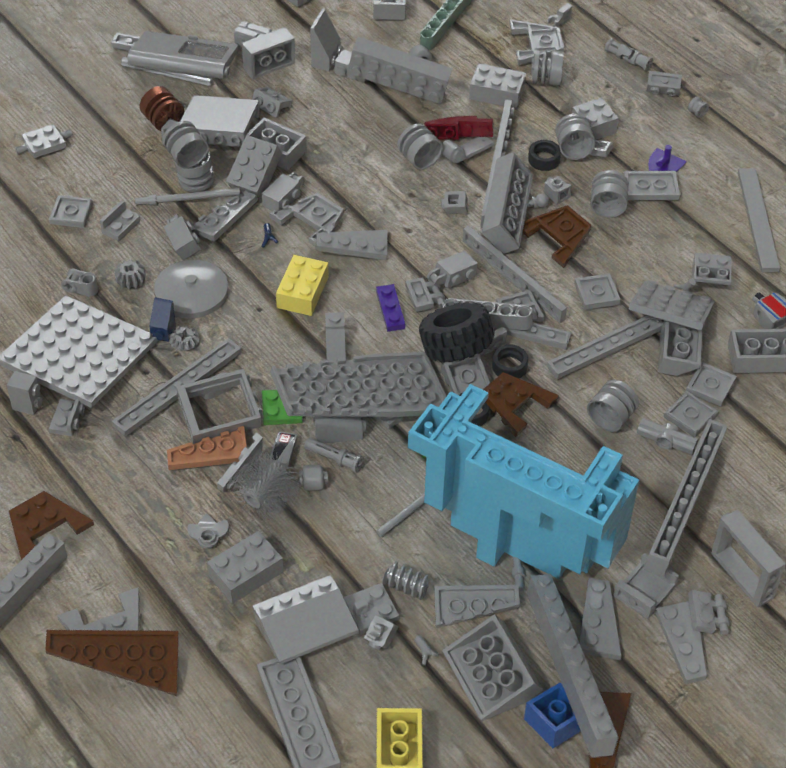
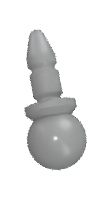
M542 193L536 197L532 196V200H528L527 207H545L549 203V198Z

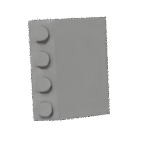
M331 575L252 606L256 625L280 665L359 633V629L341 591Z
M495 614L442 650L481 721L522 705L544 691L506 624Z

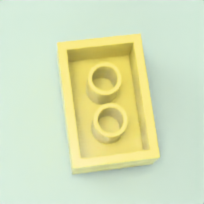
M293 255L276 292L277 308L312 316L329 278L328 262Z
M377 708L376 768H422L421 708Z

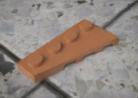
M244 426L238 427V430L230 433L229 431L222 432L220 436L211 439L210 437L203 438L201 442L195 444L190 442L168 449L169 470L238 463L242 450L247 447Z

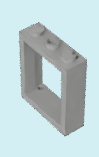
M244 369L176 387L177 398L193 444L201 442L206 437L211 439L220 436V433L229 431V433L236 431L241 426H244L245 431L261 427V419H264L262 409L257 407L258 399L256 392H252L250 388L252 386L251 378L249 375L246 376ZM240 385L251 417L199 431L189 398Z
M738 510L724 514L720 519L711 554L758 608L774 599L786 564ZM733 537L762 569L760 579L731 547Z

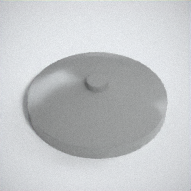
M184 260L168 266L159 274L154 286L155 297L172 300L176 317L199 318L213 313L223 305L228 295V281L224 272L212 263L202 260Z

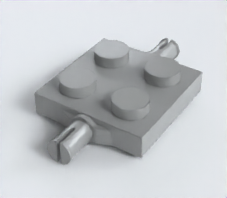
M54 124L22 134V140L25 145L15 147L17 154L27 151L36 158L66 148L63 139L72 137V132L70 129L59 132Z

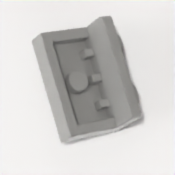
M649 71L646 91L652 94L662 93L668 96H679L682 75Z

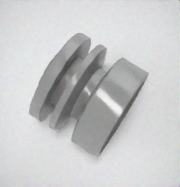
M536 49L532 58V84H537V77H541V84L544 83L545 77H548L549 85L560 86L564 51H553L551 58H547V50H544L543 57H539L540 49Z
M569 114L558 121L555 133L561 153L565 157L574 160L588 156L595 146V139L588 119L581 114Z
M179 121L173 124L163 135V146L181 168H192L198 165L208 154V143L189 121Z
M423 124L409 126L398 139L397 147L399 151L419 170H424L434 165L443 152L442 143Z
M209 151L205 159L192 168H181L174 161L179 185L182 189L189 192H199L208 189L213 184L215 177Z
M607 170L596 174L593 178L590 206L596 214L611 218L621 215L627 209L629 183L622 173Z
M614 379L608 380L588 403V415L600 428L610 432L618 431L638 408V396L624 382Z

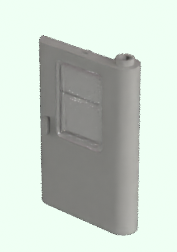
M145 31L129 50L128 65L225 79L226 76H229L230 67L228 66L239 52L240 45L200 39L196 35L188 34L187 37Z

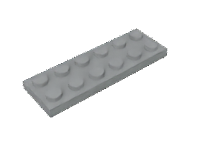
M276 658L257 664L260 679L293 768L341 767L340 759L301 658H295L281 665Z

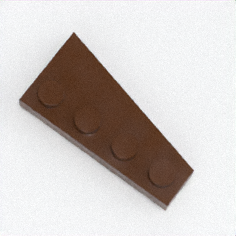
M600 692L618 735V740L614 753L611 756L591 758L589 753V768H614L631 693Z

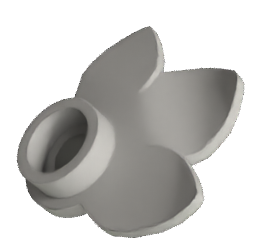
M205 514L198 525L188 524V534L191 538L198 540V544L201 547L212 548L218 543V539L225 536L228 532V521L222 520L216 523L212 517Z

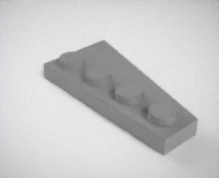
M518 585L434 586L436 628L519 608L520 605Z
M689 601L656 608L655 614L685 685L705 680L707 674L701 632L693 630Z

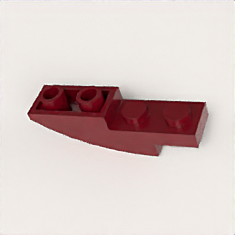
M477 116L447 117L424 123L428 130L438 139L493 137L494 135L493 119H479Z

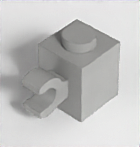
M375 615L364 638L370 641L369 646L379 651L381 647L388 649L399 626Z

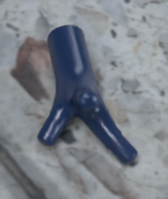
M265 223V236L261 245L263 248L268 240L278 243V240L272 234L271 225Z

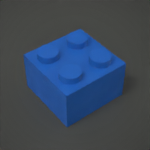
M561 683L556 684L526 702L524 720L552 748L581 732Z

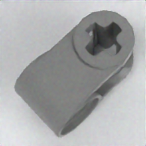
M72 268L68 271L67 278L61 282V287L69 293L91 297L99 291L96 276L92 272Z

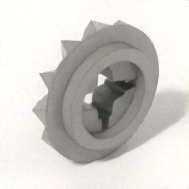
M188 325L185 328L179 326V329H173L172 334H169L171 346L182 351L194 348L200 339L199 332H196L195 328H189ZM187 335V337H185V339L182 341L181 337Z

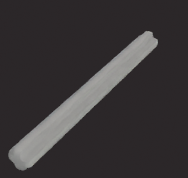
M124 56L121 59V65L207 86H211L213 83V78L131 66L128 65V57Z

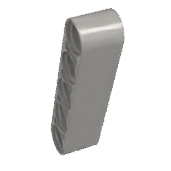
M449 298L443 302V308L447 305L451 306L455 303L461 304L464 302L481 304L488 310L492 326L496 328L528 330L533 326L532 309L527 305Z

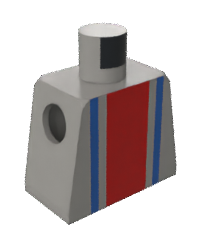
M760 292L755 294L752 299L756 303L753 314L764 329H781L785 327L786 299L778 293H772L767 297Z

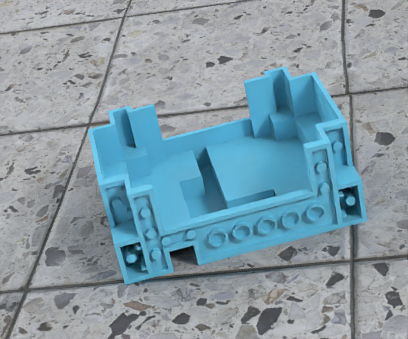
M470 384L461 396L450 391L439 407L431 403L408 432V448L426 457L424 503L440 511H443L444 508L452 511L451 526L478 539L476 558L495 566L505 552L547 574H551V576L560 579L566 568L578 574H581L582 571L588 573L594 562L609 569L627 540L639 479L620 471L622 454L603 446L583 476L471 423L474 416L488 399L489 392Z

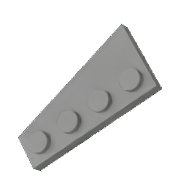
M244 190L241 191V195L231 197L224 206H217L212 209L213 212L211 214L199 217V221L192 224L194 227L192 232L209 240L216 241L258 201L257 195Z
M387 230L317 233L315 251L386 260Z
M589 578L579 641L584 654L621 660L610 581Z

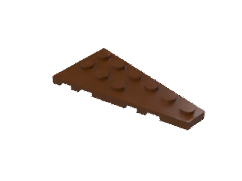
M47 630L46 654L177 696L178 631Z

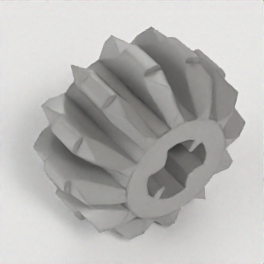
M132 259L128 262L124 260L123 264L118 263L114 271L116 282L122 288L127 287L130 289L135 287L137 289L138 285H143V281L146 278L145 268L138 260L135 262Z

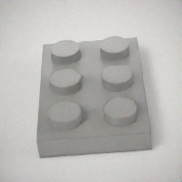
M624 171V176L629 183L628 200H679L680 193L676 171Z

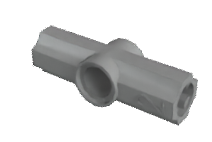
M643 418L637 429L638 435L656 441L657 445L663 449H671L673 447L691 455L694 453L698 438L679 432L678 428L670 423L660 425Z

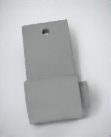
M477 137L459 146L451 140H445L442 143V155L453 163H459L493 146L494 142L487 137Z

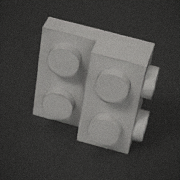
M479 354L461 361H445L441 367L446 384L457 395L463 393L470 384L482 390L490 384Z

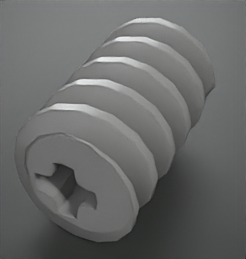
M395 561L393 565L387 568L382 584L388 583L391 588L396 585V590L398 591L404 588L405 594L411 592L412 597L419 595V600H422L429 585L428 574L420 578L421 571L413 575V568L406 572V565L403 564L399 569L398 562Z

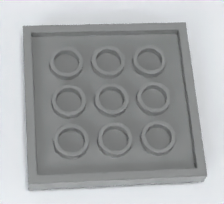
M648 280L643 282L630 302L629 310L702 331L715 301L711 300L708 296H696L690 291L675 290L676 288L673 286L658 285L655 281Z

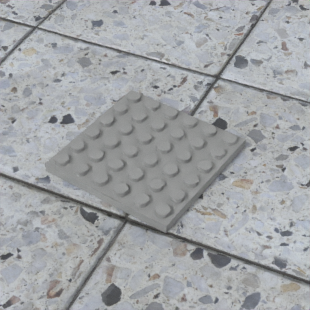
M65 295L0 354V365L13 372L18 371L37 377L39 384L73 400L78 399L80 403L92 408L158 340L150 332Z

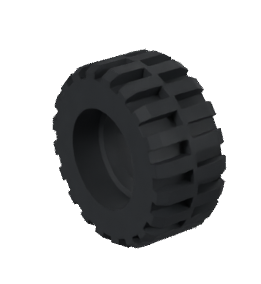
M475 302L455 303L451 306L447 305L444 308H439L435 312L428 314L427 317H424L419 326V334L426 355L433 361L454 362L474 357L475 354H480L484 349H487L492 344L495 336L488 310L483 305Z

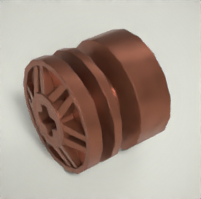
M163 86L151 88L144 94L139 104L141 113L159 131H161L169 119L179 122L184 115L183 105Z

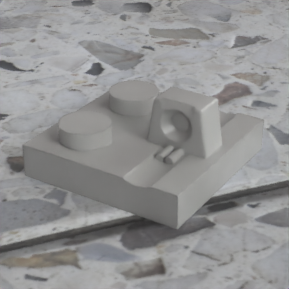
M382 583L343 597L359 629L360 635L367 632L375 615L391 623L399 620V615Z

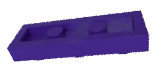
M394 284L377 286L376 294L387 332L405 329V321Z

